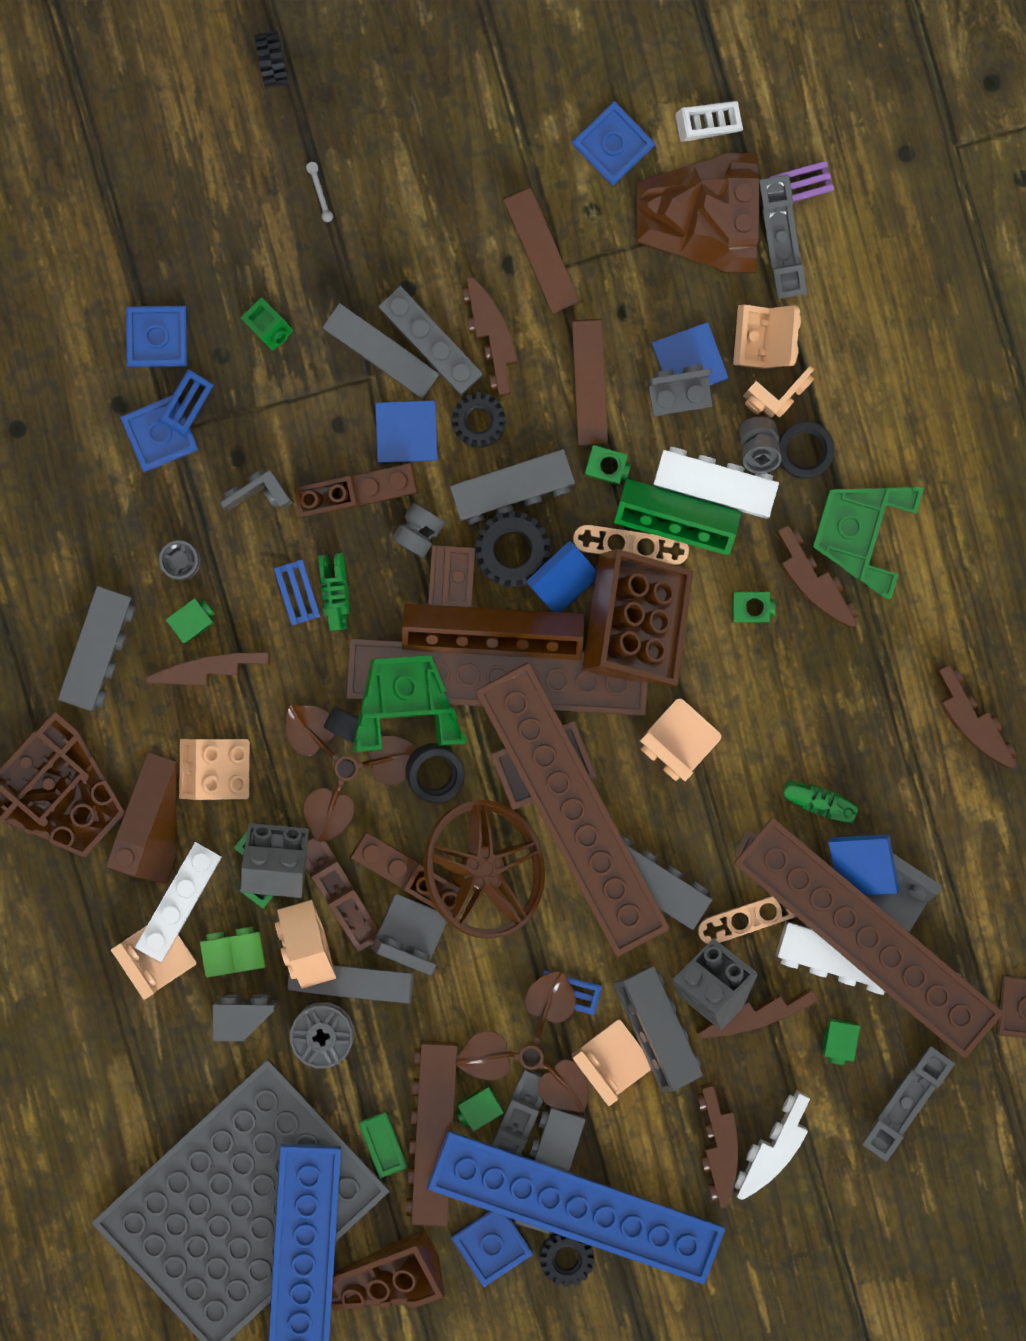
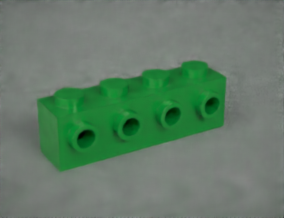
M626 478L614 523L729 556L737 535L742 511Z

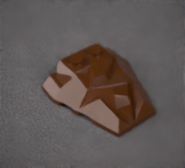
M725 153L637 182V243L669 254L674 253L688 258L692 262L703 263L717 268L718 271L724 273H756L759 239V174L757 153Z
M56 711L38 726L0 767V823L12 825L23 830L24 833L31 836L36 835L50 841L49 843L84 858L125 814L123 807L99 769L78 730Z

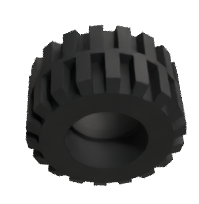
M515 511L500 513L494 518L489 519L478 533L475 544L477 563L483 574L496 584L504 587L524 586L527 584L526 581L549 560L550 541L546 530L540 525L538 520L528 516L526 513H517ZM518 532L529 541L531 552L528 560L523 565L507 567L497 559L495 545L503 534Z

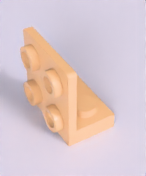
M180 739L179 799H248L249 740Z
M147 926L111 949L144 1000L197 964V961L179 934L162 963L135 949Z
M620 1019L613 1022L572 1053L573 1060L608 1106L618 1100V1094L651 1070L641 1046Z

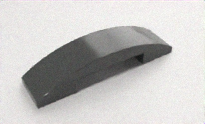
M789 175L760 179L759 189L762 215L777 299L807 294L792 207L794 204Z
M929 1046L891 1095L868 1131L862 1145L887 1162L904 1137L902 1136L935 1088H939L955 1063Z

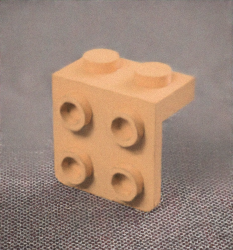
M738 305L733 365L759 369L794 366L799 353L797 341L798 329L801 325L800 308L794 305L776 308Z
M810 365L779 400L756 381L743 395L747 400L745 405L757 415L761 412L770 419L774 415L780 418L793 404L794 400L790 398L795 392L800 395L814 380L810 374L815 369Z
M676 699L639 740L644 745L640 750L653 761L658 757L666 765L663 770L672 779L677 781L681 778L683 781H686L693 774L692 771L721 740V734L683 699Z

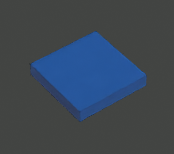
M615 101L571 142L577 151L612 187L656 145Z
M186 306L126 307L127 367H188Z
M708 322L651 343L661 371L673 369V374L675 375L683 373V368L703 364V370L711 369V375L708 376L709 386L728 379Z
M172 396L120 417L144 473L199 450L190 427L186 434L181 436L178 434V431L168 428V425L158 422ZM177 400L168 415L170 419H173L180 407L179 400ZM184 413L178 422L182 426L186 421Z
M435 400L375 403L378 463L438 461Z
M569 541L526 582L552 612L561 613L595 581L597 571L580 550Z
M889 834L834 837L829 840L834 870L864 895L898 893L899 884Z
M487 1211L451 1235L452 1241L483 1287L534 1255L511 1218L492 1211Z

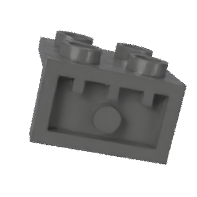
M703 364L683 368V373L674 375L673 369L655 372L653 374L654 378L647 381L653 417L713 407L708 376L711 375V369L703 370Z
M263 469L248 478L250 483L242 489L236 486L222 496L225 500L220 503L224 510L230 511L264 487H267L263 490V493L272 506L277 507L279 505L285 510L294 504L276 475L271 470L265 472Z
M893 853L899 884L898 893L865 896L905 930L910 932L927 902L937 896L942 885Z
M394 894L371 948L381 956L432 976L436 964L431 961V958L447 921L440 915L438 910L399 894Z

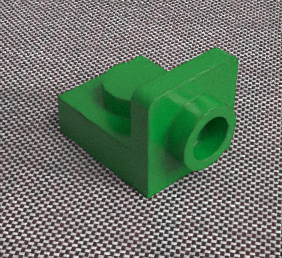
M262 297L240 317L272 351L279 345H282L293 332V329Z

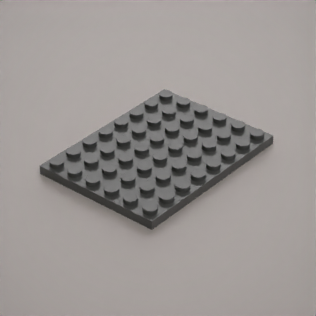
M269 1058L92 1221V1225L200 1341H229L271 1302L280 1144L341 1146L335 1242L390 1192V1189Z

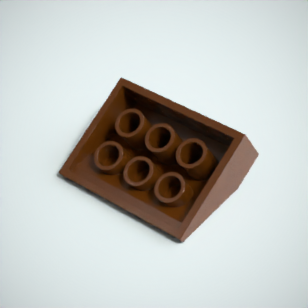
M620 549L599 554L582 670L607 677L673 687L678 686L693 570Z

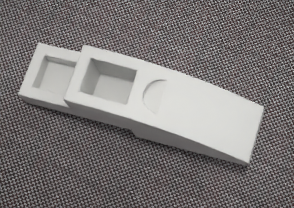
M796 1090L794 1096L789 1095L782 1108V1111L786 1113L781 1123L776 1122L770 1133L769 1138L773 1139L771 1144L762 1139L759 1140L757 1145L752 1144L746 1156V1160L749 1161L745 1172L739 1171L735 1179L734 1188H736L735 1194L737 1198L743 1200L756 1193L778 1175L792 1159L808 1132L806 1127L799 1124L810 1100L808 1095Z

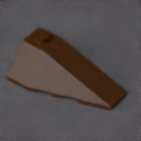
M150 752L147 753L106 866L107 868L134 877L167 884L177 856V761Z
M426 1230L402 1238L334 1272L331 1310L361 1309L363 1306L390 1308L392 1305L419 1307L443 1298L445 1293L439 1255Z

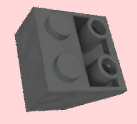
M249 823L242 863L241 892L302 898L309 829Z
M713 938L672 980L678 996L722 1030L742 1010L758 974Z
M237 993L223 994V997L217 999L213 1004V1041H244L274 1012L278 1006V999H271V994H253L251 999H241V994Z

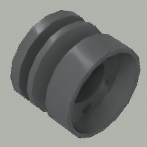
M316 1001L307 1005L297 1015L290 1030V1045L295 1056L305 1065L316 1069L330 1068L339 1064L348 1055L355 1038V1024L350 1013L341 1005L332 1001ZM318 1029H322L324 1033H329L330 1036L327 1037L325 1043H321L320 1039L314 1038L318 1033Z

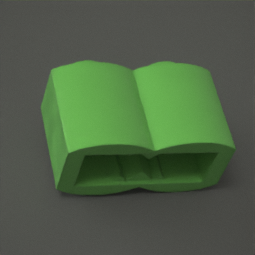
M253 926L235 929L236 935L224 937L223 931L206 934V940L200 941L205 976L213 977L265 968L266 962L261 932H254Z

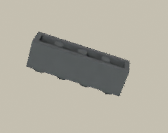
M401 286L379 305L381 313L460 397L464 396L483 378V373Z
M562 449L452 485L450 490L461 522L467 520L468 525L484 521V514L494 511L496 515L508 513L509 511H514L512 505L524 502L525 507L542 502L541 496L553 493L554 497L571 492L569 487L575 485V481L565 451Z
M96 587L58 700L89 711H96L97 706L102 708L108 692L104 690L107 678H113L117 667V662L113 661L116 651H122L127 638V634L123 633L126 622L131 623L137 606L133 605L135 598L103 587Z
M620 834L659 909L694 930L712 902V899L707 896L710 890L694 881L692 886L682 880L683 873L670 865L667 869H664L656 864L659 860L658 857L645 849L642 853L631 848L634 842Z
M654 966L642 968L614 982L613 986L661 1092L675 1091L702 1077L703 1074L700 1070L701 1062L698 1056L691 1050L688 1043V1033L680 1025L676 1016L675 1004L668 998L663 988L664 980L661 974L655 970Z
M551 1106L549 1111L543 1110L538 1128L543 1130L540 1139L533 1140L529 1156L534 1157L533 1160L569 1172L586 1120L585 1115L570 1110L556 1109ZM514 1219L516 1224L547 1234L550 1232Z

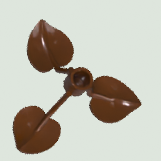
M291 705L287 711L285 728L292 748L304 756H312L321 748L335 761L333 772L339 780L334 792L326 788L317 789L309 794L304 803L305 820L315 840L323 842L339 835L353 819V800L349 796L338 795L344 781L355 778L359 768L372 766V775L378 782L385 785L399 784L406 779L405 767L407 761L417 747L400 737L381 736L383 749L374 752L368 751L371 760L357 763L352 757H339L324 744L329 742L334 736L332 732L323 727L329 716L326 710L316 706Z
M554 971L537 979L530 986L526 994L525 1005L528 1013L533 1016H541L534 1041L525 1043L521 1047L520 1053L506 1051L507 1042L500 1034L489 1030L482 1031L469 1039L456 1058V1064L467 1074L482 1080H498L507 1075L511 1067L508 1057L520 1060L521 1065L529 1070L537 1068L547 1069L549 1072L541 1076L538 1085L542 1100L547 1105L556 1109L582 1113L588 1101L587 1077L576 1062L569 1059L560 1060L554 1068L550 1064L544 1063V1049L539 1044L545 1020L547 1019L552 1023L564 1022L573 1014L576 1005L575 993L566 974L562 971Z

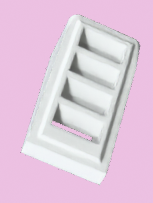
M738 101L684 107L676 112L675 115L681 142L736 133L743 130ZM728 110L730 125L726 126L723 113ZM712 113H716L718 127H714ZM700 115H704L706 127L702 129ZM690 117L692 118L693 130L691 127Z

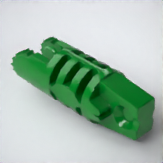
M336 553L334 556L335 578H332L329 557L327 555H319L318 564L320 583L322 584L321 593L324 604V616H328L330 631L348 629L347 614H350V602L348 601L349 592L344 553Z
M788 780L783 788L786 800L788 799L795 804L801 805L802 809L828 819L852 824L859 809L857 804L841 795L813 784L808 786L800 782Z

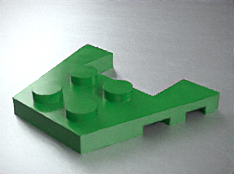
M896 487L829 490L812 548L883 598L891 600L899 574L869 565L886 506L917 514L924 488Z
M432 656L371 660L352 748L353 752L379 751L383 749L380 719L434 715L437 746L467 743L464 732L461 733L456 721L458 717L455 710L450 707L444 693L446 689Z

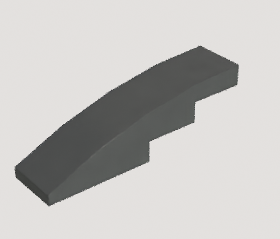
M340 303L323 326V330L422 399L439 376V373Z
M333 964L336 979L301 989L297 978L292 980L289 973L288 990L399 1003H411L414 973L365 966Z
M524 1068L491 1143L492 1146L521 1155L543 1103L538 1088L539 1080L543 1074Z

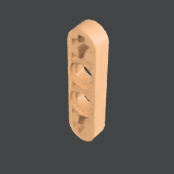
M583 525L575 531L573 536L575 546L580 551L586 553L602 554L611 551L607 541L610 536L618 534L624 538L625 545L622 550L641 555L637 550V544L642 539H649L654 544V551L651 555L644 557L672 565H679L689 555V547L686 543L648 533ZM585 530H589L592 537L600 538L599 531L606 532L603 539L604 550H598L599 543L590 542L588 547H584L583 541L578 540V536L583 535ZM658 540L665 541L663 547L672 548L674 543H678L679 549L684 550V554L679 555L677 560H673L670 553L662 552L663 559L656 558L659 551Z
M768 896L706 917L699 923L698 935L702 941L708 944L712 939L709 935L703 934V931L707 929L706 924L712 923L713 926L723 925L720 921V918L726 917V925L731 933L725 935V929L717 931L716 938L714 939L719 943L795 918L796 916L786 908L784 909L788 914L782 916V909L777 900L772 896ZM765 903H771L776 907V915L771 920H765L760 916V908ZM741 912L748 917V924L745 928L738 930L732 926L731 919L734 914Z

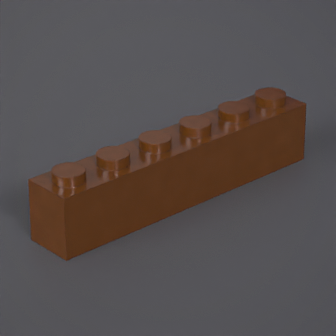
M404 604L402 650L582 660L584 614Z
M422 1041L421 1048H415L414 1066H420V1077L413 1080V1096H418V1108H412L411 1126H417L416 1138H410L409 1156H415V1168H409L408 1186H413V1198H407L406 1216H412L411 1225L448 1226L449 1197L428 1190L426 1186L447 1130L453 1132L458 1043Z

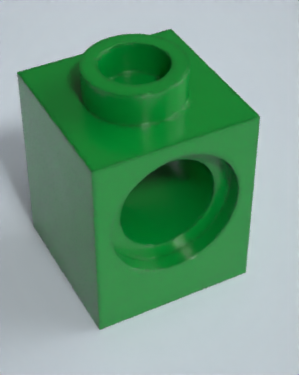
M593 445L584 476L619 486L621 479L626 480L628 477L631 463L626 462L628 456L626 454ZM606 458L613 459L617 464V471L613 474H605L600 468L601 461Z
M770 592L732 593V623H769L770 616H775V599H770ZM750 599H756L761 603L762 610L757 616H751L746 611V604Z
M194 598L167 618L166 621L184 644H188L215 623L211 618L215 613L205 600L200 603L198 599Z
M827 1018L821 1053L828 1057V1062L839 1065H846V1060L854 1062L860 1025L855 1022Z
M487 1084L459 1101L458 1108L460 1110L456 1112L464 1127L470 1126L474 1132L504 1114V1108L490 1085Z

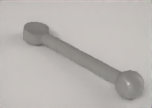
M310 162L307 164L306 169L312 175L323 211L321 217L324 222H330L333 219V214L328 210L317 175L318 165L315 162Z

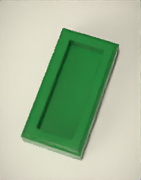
M387 1111L358 1122L379 1178L408 1168Z

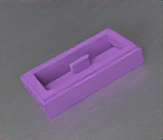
M827 161L769 177L789 175L791 179L821 170L822 175L790 183L791 190L818 182H825L823 187L792 195L793 202L835 190L827 168Z

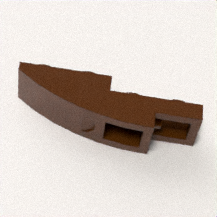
M473 277L467 278V286L462 287L465 305L471 304L472 316H467L470 334L476 333L477 341L489 339V343L484 344L486 360L493 361L494 372L489 373L492 391L498 390L499 397L509 396L511 392L506 366L517 364L516 352L509 329L501 312L485 289Z
M409 463L294 488L299 517L301 518L393 500L394 498L417 494L419 490L414 465Z
M788 525L775 532L790 558L781 563L780 566L796 589L814 607L834 621L848 628L857 625L855 618L858 617V614L850 601L845 603L840 594L844 589L836 575L831 577L829 572L817 577L815 572L819 570L811 555L806 556L801 548L804 541L797 529L791 530Z
M945 665L935 670L949 696L940 701L939 704L958 732L979 752L1006 768L1017 766L1013 760L1017 757L1014 748L1009 741L1005 743L999 733L1003 731V728L995 715L990 716L989 712L976 715L975 711L978 710V706L972 695L966 696L961 687L964 684V680L957 668L952 669L950 665Z
M364 831L349 857L436 909L426 887L424 865L390 844ZM433 871L438 893L452 913L456 904L454 901L460 887Z
M711 1082L700 1085L702 1093L697 1094L701 1112L707 1111L710 1122L704 1123L708 1140H715V1143L704 1146L706 1154L700 1156L705 1173L711 1172L713 1183L708 1184L712 1202L718 1201L722 1209L727 1207L733 1192L738 1164V1140L733 1111L731 1108L720 1111L715 1089Z

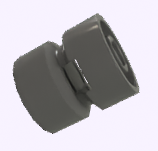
M762 416L746 420L739 428L743 465L750 472L757 474L775 470L782 461L776 423L770 418Z
M412 503L404 516L406 523L399 524L391 539L424 559L432 546L431 537L438 536L445 522L424 508Z
M175 540L163 547L159 555V564L161 570L167 576L176 580L186 581L198 574L202 558L195 546L185 541Z

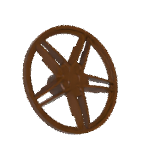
M474 800L453 807L433 827L425 847L423 868L428 893L440 915L458 931L481 939L503 937L525 925L533 916L540 903L545 883V865L542 850L528 823L514 810L501 803L490 800ZM471 811L469 853L436 845L441 832L451 820L464 812ZM488 811L494 812L511 822L521 833L525 842L493 852ZM529 848V854L506 865L504 864L503 856ZM434 850L462 859L455 862L434 854ZM532 858L533 886L529 900L523 909L501 874ZM433 862L450 870L453 882L460 887L454 901L456 904L452 913L438 893L433 875ZM498 887L500 888L504 896L497 890ZM472 890H473L475 893H474V895L472 896L471 900L469 901L467 907L465 908V910H466L465 913L463 914L462 918L459 920L458 918H459L461 912L463 911V909H464V907H465V905H466V903H467V901H468V898H469V896H470V894H471V892H472ZM484 892L500 912L503 911L511 921L507 925L496 929H479L465 924ZM509 903H511V904L513 905V907L515 908V910L517 911V913H518L519 915L516 914V912L514 911V909L511 907V905H510Z

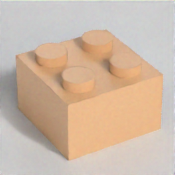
M310 900L277 910L280 921L275 923L279 940H282L284 948H281V953L285 966H288L291 979L297 978L301 989L336 979L325 930L313 901Z

